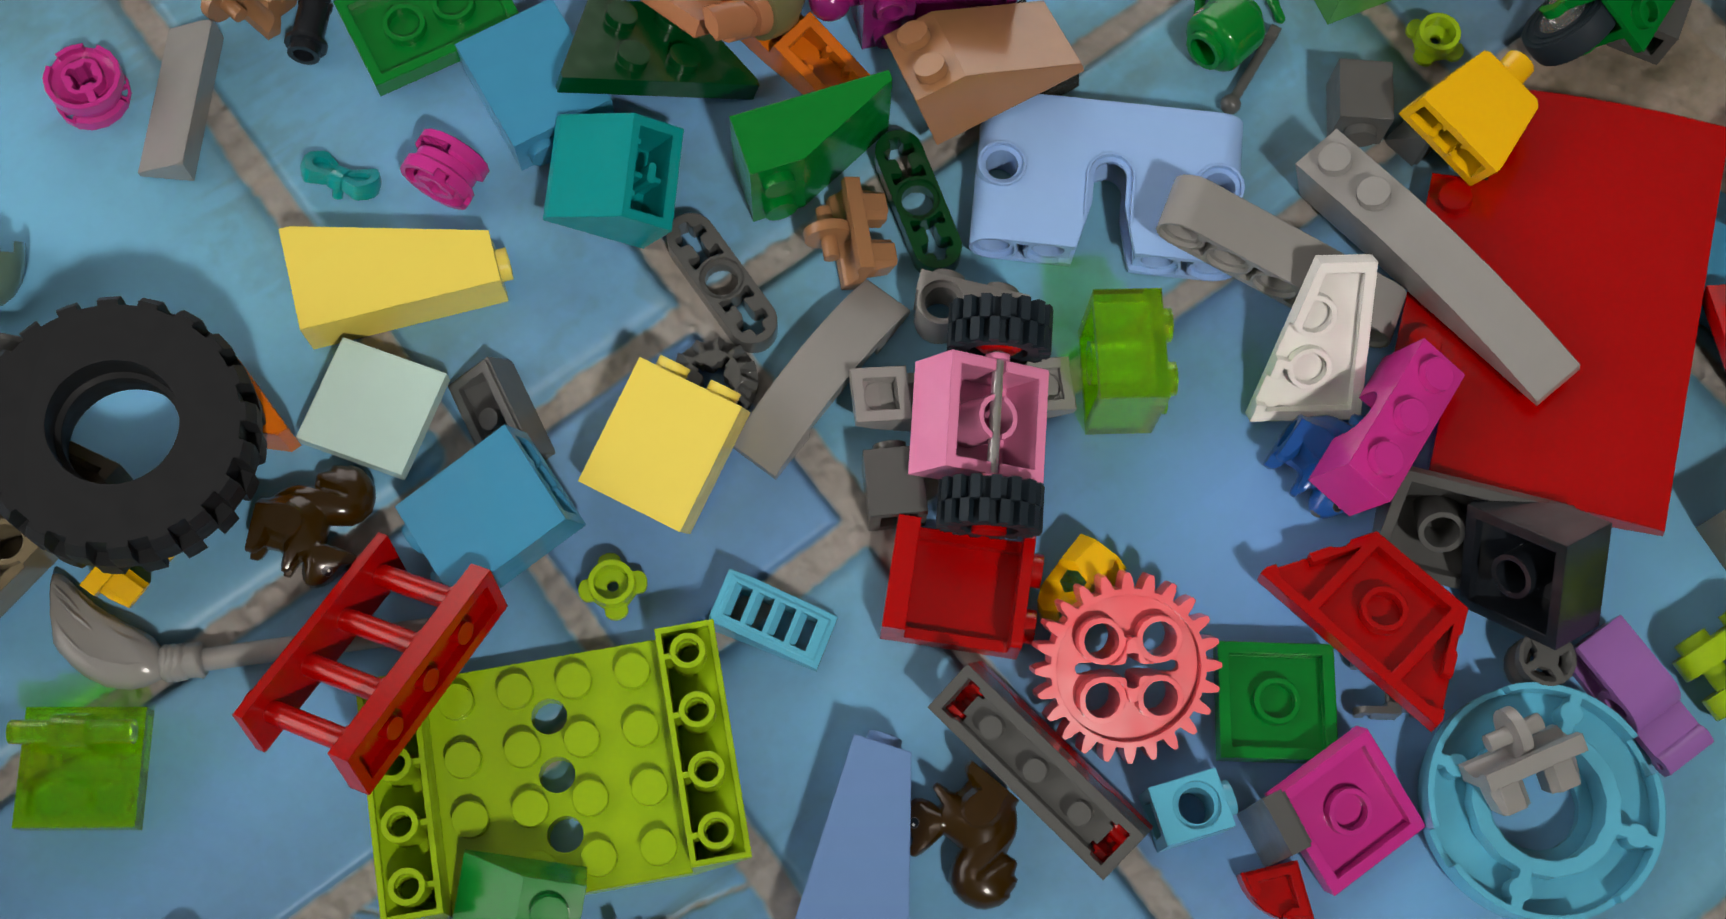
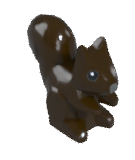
M333 465L329 471L317 474L315 485H294L281 490L271 497H260L255 503L245 551L250 552V559L255 561L263 559L269 550L281 552L283 554L281 571L284 572L285 577L291 578L303 562L302 577L307 586L310 588H320L328 585L344 571H347L357 557L351 552L327 544L331 526L356 525L363 522L373 512L376 501V490L373 480L364 470L352 465Z
M970 760L965 766V772L969 780L958 792L949 791L939 783L934 784L933 789L941 802L939 806L924 798H915L911 801L910 834L912 843L910 855L916 857L929 849L943 835L960 848L949 871V882L953 893L964 904L976 909L987 910L998 907L1006 902L1018 881L1015 876L1017 862L1006 853L1017 832L1016 806L1019 800Z

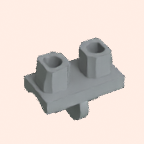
M1505 706L1496 710L1493 714L1495 731L1482 736L1483 744L1488 752L1458 764L1463 781L1480 788L1491 811L1503 816H1510L1528 808V805L1531 803L1522 780L1526 777L1536 774L1541 790L1551 794L1565 792L1581 785L1578 763L1575 756L1588 751V747L1583 733L1575 732L1567 735L1557 725L1551 724L1545 727V723L1538 713L1523 718L1515 708Z

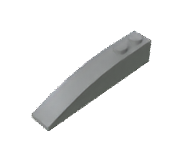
M1338 129L1334 130L1295 163L1300 196L1365 254H1373L1378 261V265L1536 406L1580 370V363L1487 263L1412 192Z

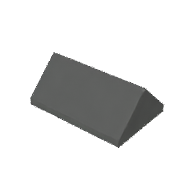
M1412 466L1392 501L1376 507L1372 532H1379L1439 584L1460 589L1467 505L1473 501H1557Z

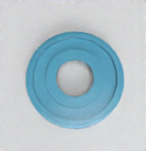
M1537 682L1516 683L1486 693L1470 701L1454 712L1441 725L1428 745L1422 760L1417 788L1418 810L1425 823V828H1423L1424 836L1439 866L1448 878L1477 904L1508 919H1588L1629 899L1643 885L1658 860L1666 830V801L1659 772L1651 774L1644 756L1633 741V738L1637 737L1638 734L1618 713L1603 702L1584 692L1564 685L1547 686ZM1505 706L1515 708L1523 718L1538 713L1542 717L1545 727L1551 724L1557 725L1567 735L1575 732L1583 733L1588 747V751L1575 756L1578 763L1581 785L1570 789L1575 805L1574 823L1567 837L1550 849L1539 851L1523 848L1506 838L1495 824L1491 809L1480 788L1464 782L1458 764L1488 752L1483 744L1482 736L1495 731L1493 714L1496 710Z

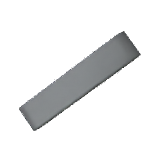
M1183 174L1176 177L1156 227L1159 236L1168 243L1291 309L1315 255H1345L1216 183L1196 175ZM1378 272L1369 347L1383 348L1390 345L1407 293L1401 285Z

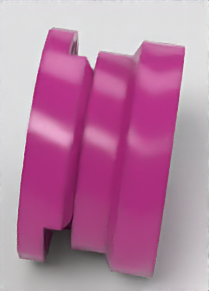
M83 43L67 46L55 54L57 59L52 66H45L42 78L45 92L68 124L78 129L97 130L109 127L119 120L128 109L132 95L130 83L123 74L118 60L109 50L99 45L96 48L84 47ZM128 89L127 97L121 95L122 91ZM68 115H73V118H72V120H71V119L67 118L66 116H68Z
M432 128L424 129L415 143L417 152L409 153L400 167L402 175L414 187L431 199L447 207L465 210L474 197L472 188L477 181L483 182L489 173L488 164L478 153L457 138Z

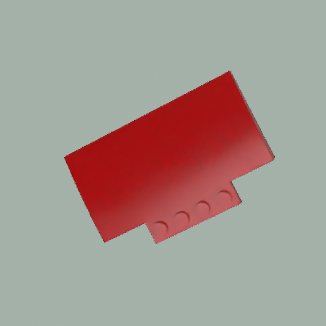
M1529 90L1538 100V109L1500 170L1489 176L1488 180L1483 179L1472 186H1469L1460 176L1432 173L1426 206L1487 263L1537 315L1580 363V370L1536 406L1407 291L1394 352L1425 338L1465 374L1439 419L1429 470L1573 505L1576 509L1611 522L1612 528L1663 536L1726 159V127L1616 102Z

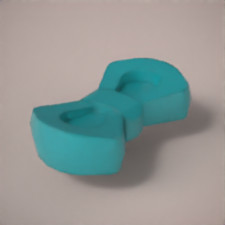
M327 151L308 152L304 155L300 164L303 181L327 185V187L333 189L332 197L334 199H343V194L346 193L357 201L375 198L380 192L382 181L377 169L351 170L340 166Z

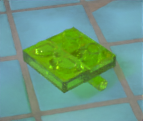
M26 707L25 720H10L6 727V740L8 744H22L12 828L20 831L143 830L154 710L148 707Z

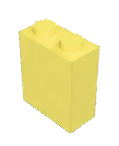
M663 355L659 356L656 364L639 357L578 482L678 532L691 534L751 412L737 404L741 397L740 393L714 380H710L705 389L686 380L691 371L689 368Z

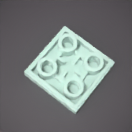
M342 337L296 438L303 445L406 480L450 379L447 373Z

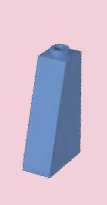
M869 730L867 737L854 734L795 919H909L912 752L900 748L902 740L875 730Z

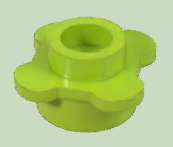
M1432 13L1427 15L1422 21L1420 19H1413L1406 26L1405 34L1408 38L1412 39L1415 48L1413 59L1418 65L1429 67L1434 61L1440 60L1457 62L1463 56L1464 46L1459 43L1461 28L1453 17L1444 13ZM1430 38L1436 39L1439 43H1432Z
M606 553L599 557L598 564L591 570L588 579L580 582L578 593L584 602H594L603 608L608 619L619 621L628 615V605L634 597L646 591L648 581L642 571H632L627 564L621 561L619 555ZM616 582L619 587L616 591L612 592L608 590V584Z

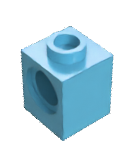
M1216 767L1149 787L1138 796L1145 818L1153 826L1150 833L1157 853L1224 833L1236 826L1233 815L1238 814V805L1234 791L1227 780L1220 781ZM1181 795H1194L1203 803L1205 817L1201 824L1190 823L1182 817L1178 807Z

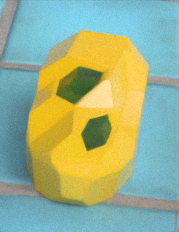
M1080 533L1040 587L1037 599L1040 619L1046 618L1058 622L1062 615L1054 603L1057 598L1071 605L1077 602L1073 591V585L1076 583L1084 586L1091 593L1095 592V574L1106 576L1113 587L1115 586L1118 570L1126 571V566L1118 555L1099 541Z

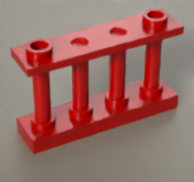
M378 532L363 552L356 557L351 567L254 688L246 694L232 716L254 747L265 753L283 730L330 748L327 754L349 787L370 795L508 605L490 569L471 563L457 583L450 587L407 572L388 535ZM391 591L438 607L418 632L372 616ZM356 636L403 653L388 674L382 679L337 662ZM320 682L367 700L346 727L300 709Z

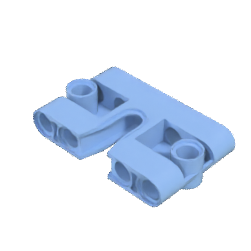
M1038 94L980 123L969 249L974 254L986 258L1070 267L1092 204L1094 183L1106 180L1115 184L1120 191L1119 228L1128 273L1201 281L1230 279L1232 276L1162 239L1157 233L1156 227L1177 176L1183 174L1200 176L1241 198L1243 197L1245 190L1244 179L1241 176L1243 121L1232 114ZM995 169L1004 170L1011 177L1000 180L991 176L989 171Z

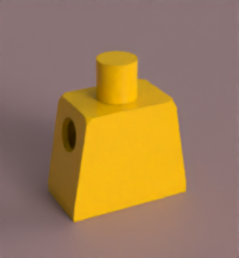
M1484 50L1416 98L1398 114L1469 186H1472L1500 170L1537 111V98L1523 85L1534 72V65L1525 54L1517 50L1508 51L1500 61L1491 52Z

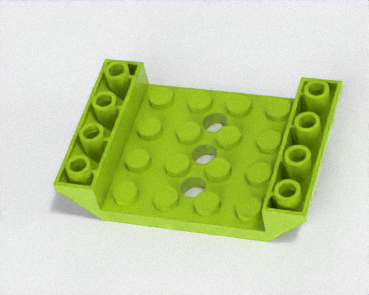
M713 619L654 629L655 640L459 673L372 793L367 795L380 919H452L465 849L587 867L585 895L693 876L751 859L750 839ZM356 696L359 712L367 700ZM550 703L563 706L567 711V720L560 731L553 734H544L536 729L535 716L538 710ZM556 761H566L572 764L575 769L573 784L570 788L560 793L546 790L542 780L545 769ZM573 819L582 825L583 840L571 852H558L551 844V832L560 821Z

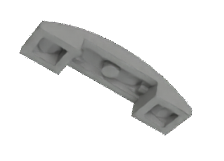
M866 279L829 314L785 366L748 417L733 449L776 480L808 441L810 430L850 382L848 373L850 368H861L873 352L878 354L909 316L910 310Z
M1069 356L1050 357L1047 360L1042 359V362L1038 363L1027 361L1028 366L1049 370L1047 419L1074 413L1077 405ZM906 365L850 368L848 373L855 426L880 430L911 431L914 373H907Z

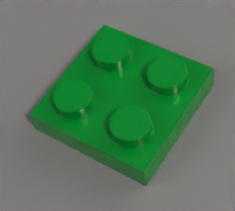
M1219 641V644L1213 648V659L1222 662V668L1214 671V684L1220 687L1219 692L1214 693L1216 761L1305 764L1338 739L1334 647L1330 644Z

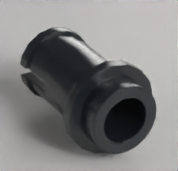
M298 0L293 30L286 33L284 39L287 54L294 61L313 65L326 55L328 45L324 38L329 17L333 10V3H330L331 0Z

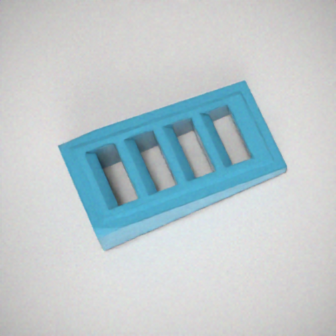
M729 569L708 620L713 619L715 632L817 672L837 623L838 616L758 579ZM743 594L750 598L740 621L730 616L739 595ZM763 602L772 607L764 627L760 631L752 626ZM786 611L794 614L784 641L775 638L774 635L783 613ZM807 619L816 623V626L804 651L795 647Z

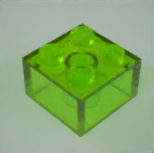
M1162 288L1093 289L1078 329L1085 435L1152 433L1161 414L1167 413L1169 399L1171 396L1177 395L1178 368L1175 361L1168 362L1166 342H1171L1173 339V312L1171 308H1163Z

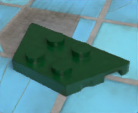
M587 0L561 69L556 89L557 93L753 100L760 85L758 79L722 40L716 41L711 34L693 38L642 1Z

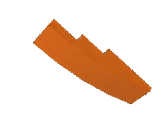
M811 12L805 17L800 14L797 24L786 34L777 38L762 41L755 37H748L747 39L740 40L765 64L803 95L870 75Z

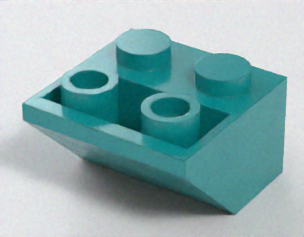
M637 113L559 115L556 118L543 220L642 249L672 232L684 129Z

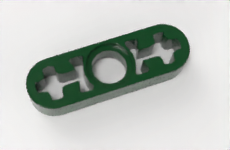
M905 130L889 131L877 141L874 167L912 263L919 273L921 269L932 272L936 269L955 271L958 267L962 251L961 238L920 140L911 132ZM898 149L902 156L908 155L907 173L909 178L904 179L902 182V171L898 162L895 159L889 160L891 150ZM911 193H922L930 198L933 207L924 215H913L904 209L902 201ZM933 226V237L939 248L948 247L945 259L937 260L934 253L926 254L929 242L926 230Z

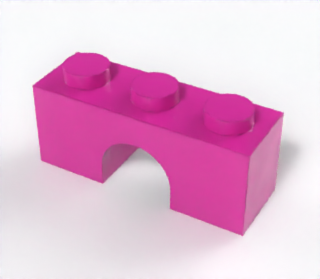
M1425 338L1383 357L1359 396L1371 410L1355 427L1331 441L1308 481L1349 517L1391 502L1465 374Z

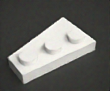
M1373 254L1315 255L1245 413L1250 422L1293 421L1300 414L1306 417L1328 415L1340 420H1349L1353 414L1361 415L1362 400L1359 396L1365 384L1378 261Z

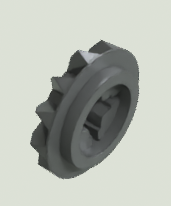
M720 337L714 341L701 342L696 340L692 347L683 353L677 354L676 362L691 370L686 380L701 387L704 386V379L699 373V369L714 373L718 368L722 369L725 365L726 369L723 373L724 382L728 385V388L741 394L737 404L746 410L753 404L758 391V373L755 361H752L741 344L735 346L725 342Z

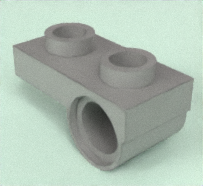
M921 269L913 308L915 310V329L924 340L934 344L947 343L948 317L937 318L932 316L927 311L929 306L943 304L949 307L950 302L953 303V299L957 297L964 299V295L969 294L981 297V293H992L993 296H1002V293H1009L1015 298L1021 295H1030L1019 293L1017 288L1003 282H990L986 285L965 280L963 275L949 269H936L933 272Z

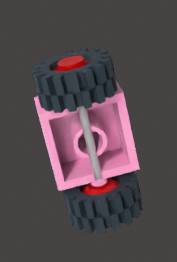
M981 293V297L969 294L964 295V299L957 297L953 299V303L950 302L947 351L915 362L908 474L939 480L936 528L940 529V531L952 532L954 535L967 534L969 537L976 538L985 536L989 537V539H999V537L1007 539H1018V537L1032 538L1033 536H1040L1043 532L1045 487L1042 483H1044L1049 370L1027 365V361L1038 363L1042 362V359H1049L1052 352L1054 310L1050 304L1046 305V302L1043 300L1031 301V297L1025 295L1015 298L1009 293H1002V296H993L992 293Z

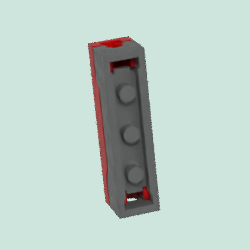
M982 660L968 663L928 706L1102 880L1152 830L1153 826Z

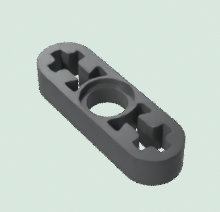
M686 213L673 220L672 232L666 235L669 255L735 346L741 344L747 353H759L768 349L775 342L778 334L777 314L771 303L706 217L696 213ZM689 232L694 238L701 236L702 250L708 258L701 265L700 257L694 248L690 245L683 246V234ZM727 271L737 278L738 284L731 293L717 295L707 288L708 278L715 272ZM743 300L744 309L751 319L758 321L764 318L762 321V333L756 335L751 329L743 333L741 332L744 329L743 318L736 307Z

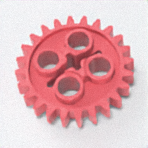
M1118 570L1115 586L1112 587L1111 582L1106 576L1095 574V592L1091 593L1084 586L1076 583L1073 585V591L1077 602L1071 605L1058 598L1054 601L1062 615L1059 621L1046 618L1041 619L1040 623L1052 634L1049 640L1032 641L1031 646L1045 654V661L1029 665V670L1038 676L1046 678V681L1036 686L1032 692L1039 699L1053 700L1041 712L1043 717L1048 721L1063 718L1058 725L1056 733L1064 740L1078 733L1075 747L1082 753L1086 754L1097 742V756L1106 762H1109L1116 747H1118L1121 759L1128 764H1133L1137 747H1140L1148 758L1155 760L1157 759L1158 741L1161 740L1176 750L1179 748L1175 735L1176 730L1182 728L1193 735L1198 732L1194 723L1189 718L1193 711L1210 715V708L1200 698L1202 693H1216L1220 690L1219 686L1206 679L1207 672L1222 668V662L1206 656V651L1219 644V639L1212 635H1200L1199 632L1209 623L1210 618L1202 613L1188 616L1196 600L1186 594L1174 600L1176 584L1165 580L1155 590V576L1142 572L1134 587L1131 573ZM1160 621L1164 626V640L1157 648L1147 651L1143 643L1144 632L1152 623ZM1103 623L1108 632L1107 642L1099 651L1090 653L1085 647V636L1091 627ZM1127 656L1142 664L1162 663L1170 660H1175L1176 663L1172 670L1140 667L1128 668L1125 670L1124 677L1110 669L1089 670L1082 673L1075 672V666L1078 663L1123 665L1126 663ZM1163 681L1166 691L1162 702L1156 707L1146 708L1144 704L1146 689L1154 682ZM1106 683L1109 691L1106 703L1099 709L1088 710L1085 700L1089 689L1096 684Z

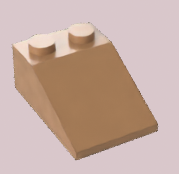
M1044 0L931 11L883 36L937 145L1084 71L1081 61Z

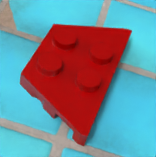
M1375 531L1351 539L1347 545L1342 547L1329 546L1311 552L1307 558L1277 567V564L1268 566L1260 573L1257 581L1431 733L1443 721L1445 709H1443L1449 680L1454 674L1458 657L1456 651L1459 637L1463 634L1468 607L1379 532Z

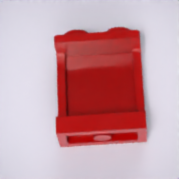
M899 514L880 639L1016 660L1023 644L1032 645L1036 629L1037 610L1027 609L1030 588H1040L1044 567V555L1035 553L1036 536L1023 538L1022 541L1018 542L1004 539H989V537L985 536L979 538L969 537L967 534L954 535L952 532L920 527L922 517Z

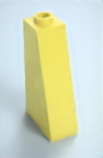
M288 226L279 229L299 328L313 350L339 344L342 337L355 340L509 301L504 283L514 280L506 247L495 248L489 230Z

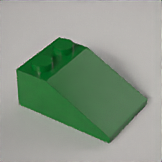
M889 70L729 116L733 165L753 222L765 218L771 221L781 220L795 213L798 208L806 206L888 131L893 80Z

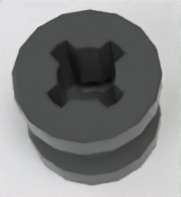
M1525 636L1510 646L1504 656V672L1511 684L1537 682L1547 686L1561 685L1572 677L1577 666L1576 652L1571 642L1557 650H1553ZM1539 668V669H1541V670H1543V671H1542V672H1539V671H1537V670H1535V669Z

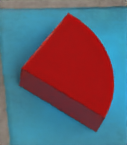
M1298 860L1236 875L1246 897L1255 907L1275 919H1314Z

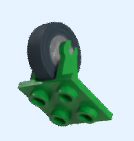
M1546 0L1526 22L1522 31V42L1533 59L1543 66H1558L1590 53L1596 47L1623 38L1635 53L1644 52L1675 0Z

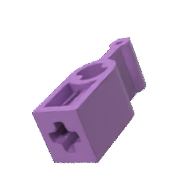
M1622 615L1599 626L1573 646L1576 652L1577 666L1572 676L1588 695L1609 706L1638 734L1634 739L1650 757L1655 769L1664 777L1672 775L1714 742L1710 732L1696 721L1680 701L1681 692L1673 677Z

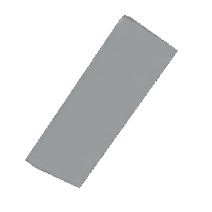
M200 20L171 28L168 31L138 174L142 177L195 180L224 40L214 20Z

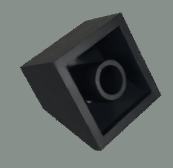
M1473 501L1467 505L1459 600L1468 607V610L1553 650L1559 649L1599 626L1612 523L1561 502Z

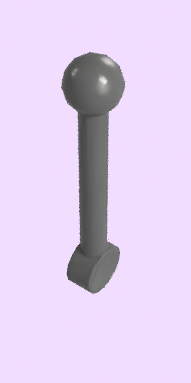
M1274 24L1270 26L1265 35L1264 42L1257 49L1232 93L1225 95L1221 99L1220 107L1224 113L1235 114L1240 110L1241 96L1268 51L1275 43L1282 28Z

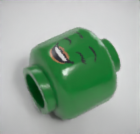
M1254 0L1208 1L1187 22L1186 46L1192 59L1198 65L1208 70L1214 69L1226 72L1237 68L1264 42L1266 29L1259 5Z

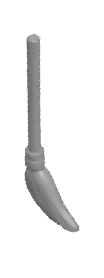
M55 573L51 577L49 594L53 644L69 664L83 676L109 688L133 690L144 688L159 680L173 683L187 681L189 678L204 679L211 670L275 662L295 637L288 636L206 647L204 642L199 641L189 644L179 643L161 646L148 633L124 622L97 606L63 574ZM429 618L393 623L418 632ZM356 636L344 653L386 646Z

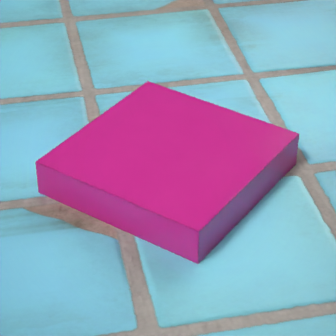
M1360 726L1353 727L1265 793V796H1268L1280 789L1282 792L1285 791L1312 841L1310 843L1311 847L1300 853L1322 889L1334 896L1425 828L1424 821L1369 730Z

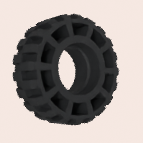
M121 296L98 298L97 306L81 309L78 303L65 306L56 310L58 318L43 326H40L35 321L19 333L23 341L11 353L7 350H2L0 353V514L11 525L43 551L46 550L54 554L61 561L79 568H84L86 565L96 566L103 573L126 574L129 567L142 566L147 572L169 567L168 558L184 552L190 559L208 548L203 540L214 531L219 529L226 534L239 520L238 515L235 513L236 508L242 500H252L260 483L255 473L258 465L264 464L266 461L267 441L263 436V426L266 424L262 404L249 375L238 360L232 347L219 333H210L203 320L185 310L177 312L176 315L170 313L164 302L142 298L138 301L137 306L126 305ZM139 389L160 393L174 404L179 415V430L176 440L165 459L149 473L125 483L98 484L87 481L73 468L69 457V446L73 430L81 416L97 401L116 392Z

